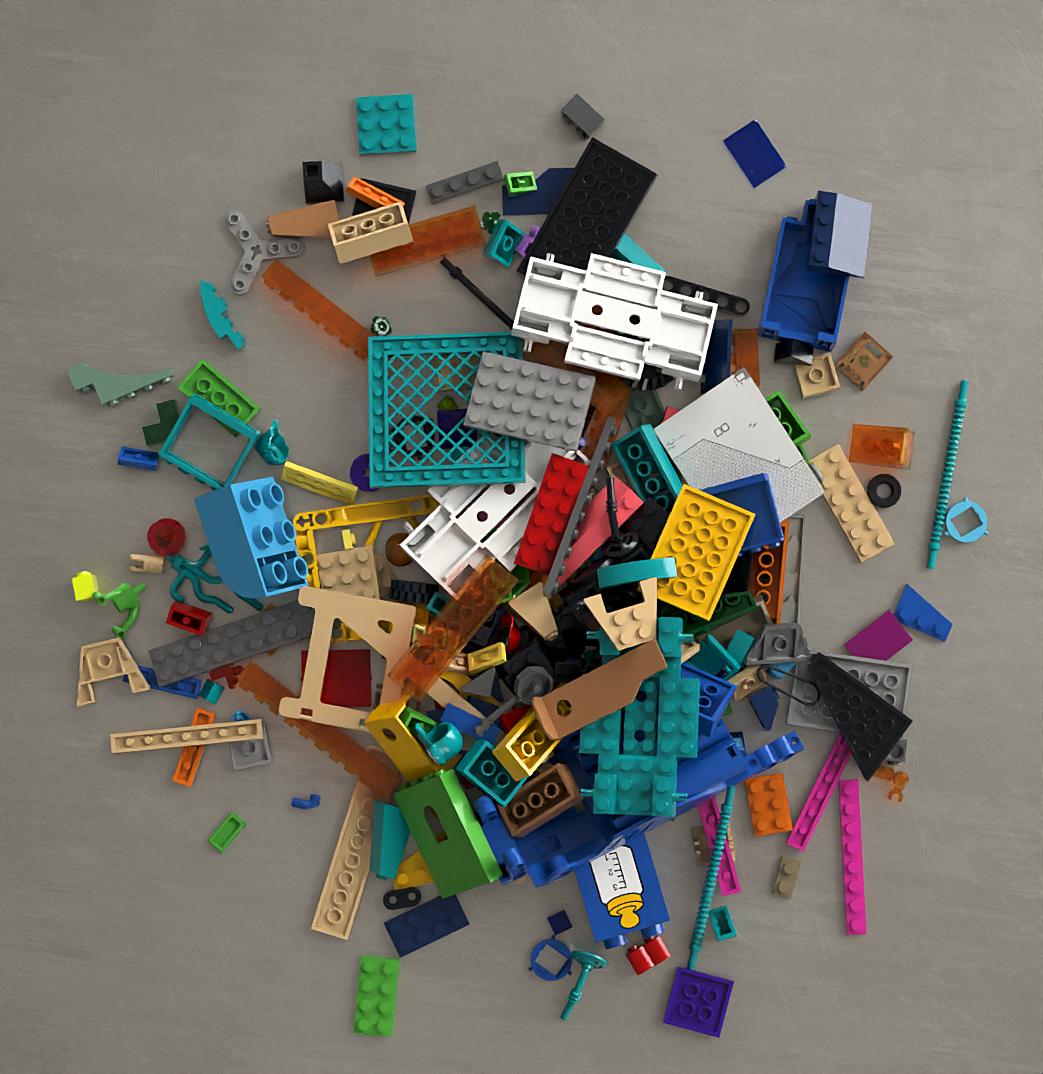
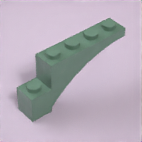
M85 362L66 369L76 392L81 391V394L92 390L91 387L94 386L101 404L108 407L118 404V400L124 397L126 400L135 397L138 391L143 390V392H147L153 389V385L161 383V385L172 381L171 377H174L170 367L142 375L105 373L88 367Z

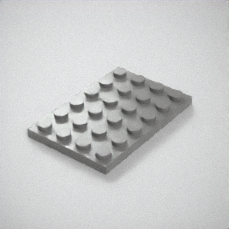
M483 351L464 426L577 452L596 377Z
M809 650L813 659L820 652L906 715L913 665ZM812 660L797 661L794 675L815 683L807 668ZM794 678L791 695L806 703L816 701L818 696L816 687ZM822 695L818 703L813 706L804 705L791 698L788 725L840 732Z

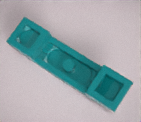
M674 557L634 561L597 569L600 589L641 582L654 577L658 580L677 577Z

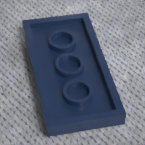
M455 894L443 899L440 895L384 922V925L401 958L470 925Z

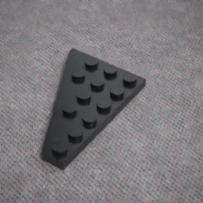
M818 652L807 668L864 779L869 781L913 720Z

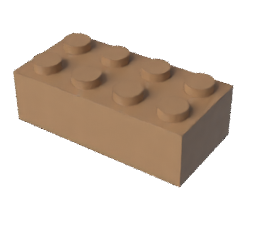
M557 763L521 786L506 807L497 805L511 835L523 838L583 800L584 797H581L582 792L568 765Z

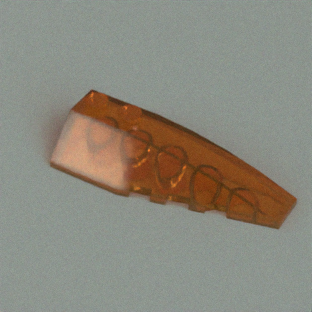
M522 338V345L524 347L525 340ZM549 340V344L533 342L530 353L545 366L596 377L589 405L604 418L630 390L615 375L565 363L568 346L561 342Z

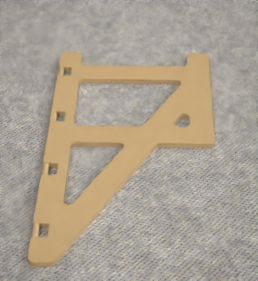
M308 586L300 589L298 596L299 604L313 607L315 609V617L300 698L284 697L281 699L279 713L282 716L370 732L366 726L359 724L361 719L366 720L371 712L324 704L320 701L335 618H339L387 659L379 705L401 700L404 679L410 678L445 709L448 703H451L481 719H486L482 713L410 653L409 649L416 615L415 606ZM380 620L392 622V633H386L379 627L378 622ZM302 708L313 710L312 716L302 715ZM382 729L385 735L396 737L390 729ZM459 730L463 738L462 750L469 751L477 739ZM500 730L493 745L495 748L506 736L502 730ZM411 734L416 741H420L417 735Z

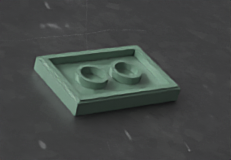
M629 388L616 394L632 431L651 424L654 430V428L660 425L665 409L656 390L644 391Z

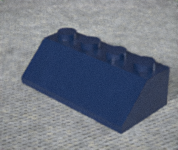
M733 319L714 320L701 374L705 375V381L701 382V394L707 393L730 377Z

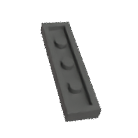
M498 161L428 184L426 189L431 204H435L502 181L504 178Z

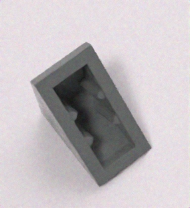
M495 666L462 686V691L490 697L496 674Z

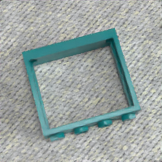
M193 394L158 455L166 463L177 465L179 471L195 476L194 479L202 484H209L212 486L211 489L215 491L233 483L261 432L199 395ZM195 406L250 438L225 483L170 451Z

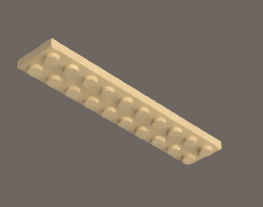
M368 744L311 926L313 930L345 940L349 938L370 871L374 804L376 800L388 804L391 803L400 770L383 748Z

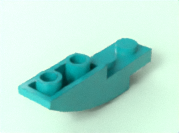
M204 280L200 281L202 302L210 324L221 340L228 336L240 351L245 347L243 344L245 339L239 331L235 333L232 330L233 323L227 316L225 318L222 317L228 312L225 308L228 304L222 297L217 298L214 294L216 289L210 281L208 283Z

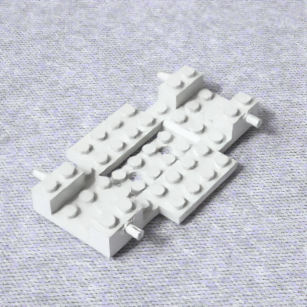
M592 253L587 271L554 263L555 255L553 254L550 261V254H547L546 260L530 257L511 335L525 340L523 351L526 352L527 345H529L527 352H531L533 342L549 344V340L568 344L565 363L640 381L643 366L648 364L662 368L661 373L676 378L673 387L675 390L677 385V390H681L683 380L699 382L718 306L716 303L702 300L704 293L701 292L699 296L700 291H696L695 298L664 291L662 287L666 272ZM600 306L603 310L602 314L594 315L592 307ZM632 315H636L640 318V323L633 325L630 323L629 318ZM574 321L581 322L582 324L598 326L601 329H610L618 331L620 334L626 333L629 335L637 336L640 339H649V342H642L618 336L615 334L579 326L578 324L574 323Z
M485 439L478 445L485 452L491 447ZM525 440L526 483H510L515 487V492L511 495L504 492V487L507 484H492L458 519L456 517L489 484L431 486L427 492L440 505L416 529L408 522L403 525L402 529L409 536L400 544V547L455 602L467 593L477 600L478 596L480 597L482 594L474 588V585L483 576V572L496 559L509 572L517 566L514 564L551 453L579 463H583L584 461L581 462V460L584 459V464L590 466L591 461L580 450L574 452ZM504 441L499 446L505 451ZM476 448L469 456L477 462L483 454ZM496 448L488 455L496 461L502 453ZM485 457V459L480 464H488L492 462L487 457ZM505 457L499 463H505ZM466 458L461 464L473 463L468 458ZM535 488L534 493L486 541L481 543L480 541ZM481 511L486 512L488 515V519L485 522L477 520V514Z

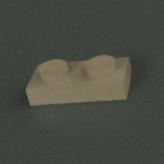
M782 856L772 894L791 899L801 861Z

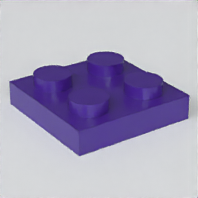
M467 409L438 410V427L447 435L466 415ZM464 423L459 427L465 434L471 429L465 427ZM476 429L469 436L474 442L477 441ZM456 430L449 438L457 444L464 436ZM438 432L440 442L444 436ZM466 439L459 447H471L472 444ZM448 440L440 446L441 449L454 447Z

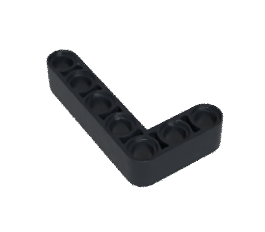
M665 276L664 281H670L673 288L665 290L662 287L664 291L682 295L680 289L687 286L691 290V294L688 297L695 298L696 291H700L699 293L706 292L709 295V300L707 301L718 304L717 299L723 297L727 300V305L724 307L718 305L717 311L736 317L745 316L750 309L749 302L744 298L672 276ZM743 303L746 307V310L744 312H738L736 310V304Z

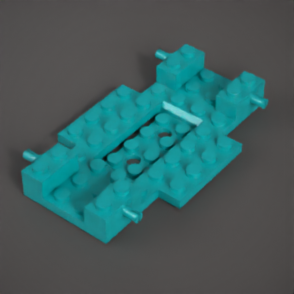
M656 618V641L668 667L642 681L638 692L644 691L647 694L644 702H639L635 696L633 703L625 706L623 755H620L621 709L580 729L579 753L599 754L598 774H595L593 789H581V792H588V794L581 793V797H592L594 802L593 813L676 817V801L687 802V798H680V796L688 797L687 793H676L678 757L697 758L700 679L681 678L682 642H693V639L689 638H694L693 634H682V618ZM600 627L599 631H587V634H595L587 635V639H599L600 655H603L602 665L645 644L641 643L617 651L602 627ZM658 677H660L657 756H655ZM638 730H642L645 733V739L641 742L635 739V733Z

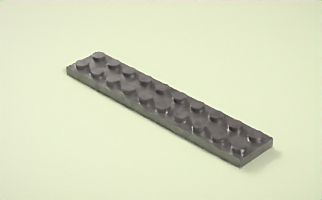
M298 600L204 631L202 636L196 634L148 650L159 687H164L310 638L315 609L300 605ZM335 618L333 629L342 627L340 619Z

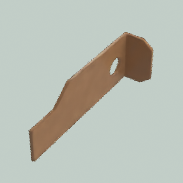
M654 638L543 697H533L532 706L544 733L550 740H559L633 703L642 681L668 666ZM561 700H567L571 704V713L567 717L559 716L556 711L557 704Z

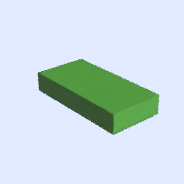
M232 811L207 841L219 852L223 853L247 823Z

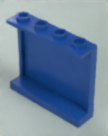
M760 473L700 490L756 514L737 557L743 556V552L749 550L750 553L762 551L761 547L769 546V549L781 546L780 542L785 541L768 473Z

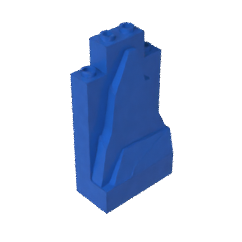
M815 199L805 201L801 221H797L798 219L795 217H786L781 221L757 336L782 342L795 338L813 346L814 349L832 352L837 342L849 276L806 271Z

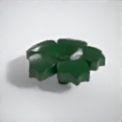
M488 211L483 213V221L480 222L481 228L484 230L488 229V233L492 234L500 214L492 212L490 215Z
M375 316L372 319L374 322L370 328L372 333L377 332V336H386L392 333V328L388 326L390 325L388 318Z

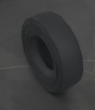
M879 474L869 481L867 495L875 506L888 508L899 501L901 485L894 476ZM882 483L888 484L891 487V495L888 498H881L877 494V488Z

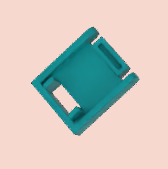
M707 634L705 639L698 643L700 644L699 651L684 661V663L714 676L724 667L728 673L723 678L725 681L741 668V665L710 634Z

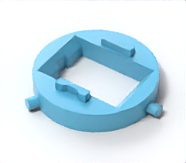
M966 497L964 502L957 503L949 509L945 519L946 536L950 535L956 541L969 543L978 540L983 534L988 535L989 532L986 531L987 516L978 504L969 502ZM972 507L975 513L978 514L982 525L961 537L950 519Z

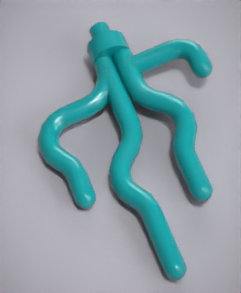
M206 550L200 559L195 562H190L181 555L175 557L171 554L167 557L166 560L172 563L171 568L179 573L170 586V595L175 601L179 603L184 602V597L178 594L177 589L186 577L192 582L194 594L200 601L215 604L228 614L233 612V608L220 598L203 594L199 579L196 577L198 576L209 584L224 583L220 576L212 577L200 569L211 557V550ZM234 592L237 597L256 610L261 611L263 609V605L257 600L243 597Z

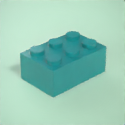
M478 738L456 766L455 770L485 795H489L494 803L506 807L528 777L516 782L492 753L495 747L488 741Z

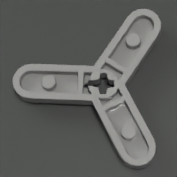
M231 210L225 216L226 225L245 250L231 281V289L237 295H244L250 290L263 260L299 257L304 252V244L298 238L260 240L240 211ZM260 246L262 253H257L254 259L251 260L254 254L252 248Z

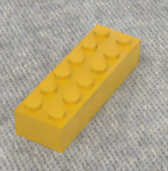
M554 681L552 691L568 683ZM561 700L557 704L556 711L559 716L567 717L571 713V704L567 700ZM532 706L492 753L517 782L529 777L561 739L550 740Z

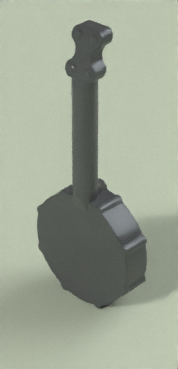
M528 666L516 676L513 690L515 695L486 719H481L480 725L475 726L474 731L479 737H483L484 731L489 730L490 725L517 702L532 705L533 697H543L552 692L554 680L542 666Z

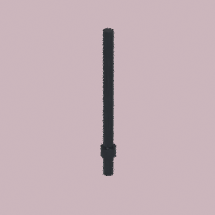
M444 257L439 263L450 272L449 275L454 279L457 278L512 330L514 321L462 274L463 271L458 266L455 267Z

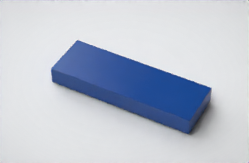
M448 703L440 719L442 722L453 724L458 730L476 739L480 738L488 741L492 746L501 728L491 724L489 730L484 731L483 737H479L474 728L480 725L481 718L451 703Z

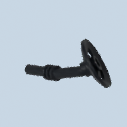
M606 478V504H608L606 505V508H608L606 512L609 516L612 536L605 541L602 551L606 557L616 559L632 552L638 545L639 536L633 530L619 531L616 517L618 509H616L617 501L615 500L614 478ZM612 548L621 549L620 551L611 552Z

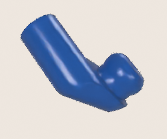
M315 794L310 795V800L294 797L291 805L292 807L304 810L315 808L320 805L321 797Z

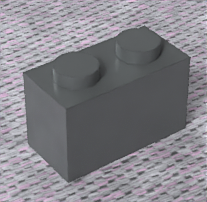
M578 94L561 109V118L569 125L572 123L576 127L575 131L583 138L586 136L589 139L605 121Z

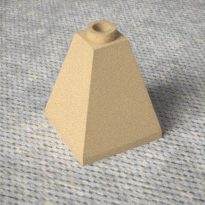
M539 582L508 602L516 618L545 641H552L558 636L559 632L549 600L543 596L544 586Z

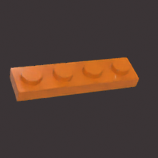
M197 708L191 726L213 724L216 714ZM206 744L183 747L172 781L192 787Z

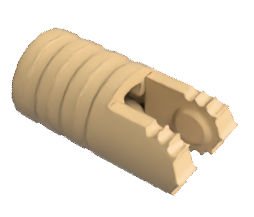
M130 554V560L144 562L143 565L129 566L130 571L164 573L165 557Z

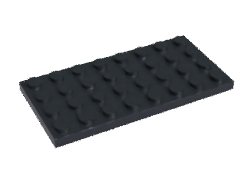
M592 137L516 271L526 276L530 257L546 260L547 254H550L549 261L553 254L555 255L554 263L587 271L591 253L611 258L658 174Z

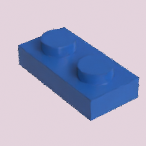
M122 446L118 457V465L155 471L159 461V453Z

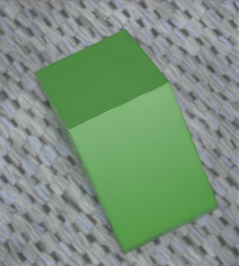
M533 171L504 175L509 197L538 190Z

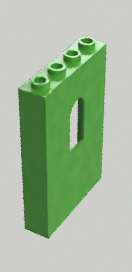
M443 768L433 774L422 777V780L418 778L411 781L410 784L407 782L398 787L399 791L393 793L442 899L488 884L503 875L453 769L445 771ZM426 806H430L435 810L448 837L447 840L438 843L424 813Z

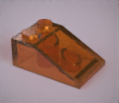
M854 424L849 462L910 470L915 432L909 428Z

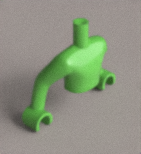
M124 582L107 594L103 595L99 591L92 594V597L96 600L95 602L100 606L111 599L120 613L129 608L128 618L121 627L117 625L112 628L116 638L124 639L126 630L134 623L139 609L137 595L146 589L143 582L134 588L127 582Z

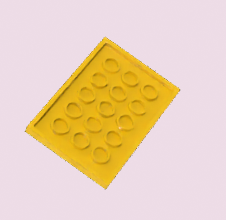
M683 484L651 559L674 557L677 577L657 579V599L706 621H710L756 514Z

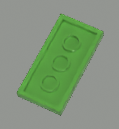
M203 358L178 386L189 398L191 395L197 394L246 424L260 410L255 403ZM211 416L235 438L239 435L240 432Z
M361 955L353 1033L392 1037L400 959Z

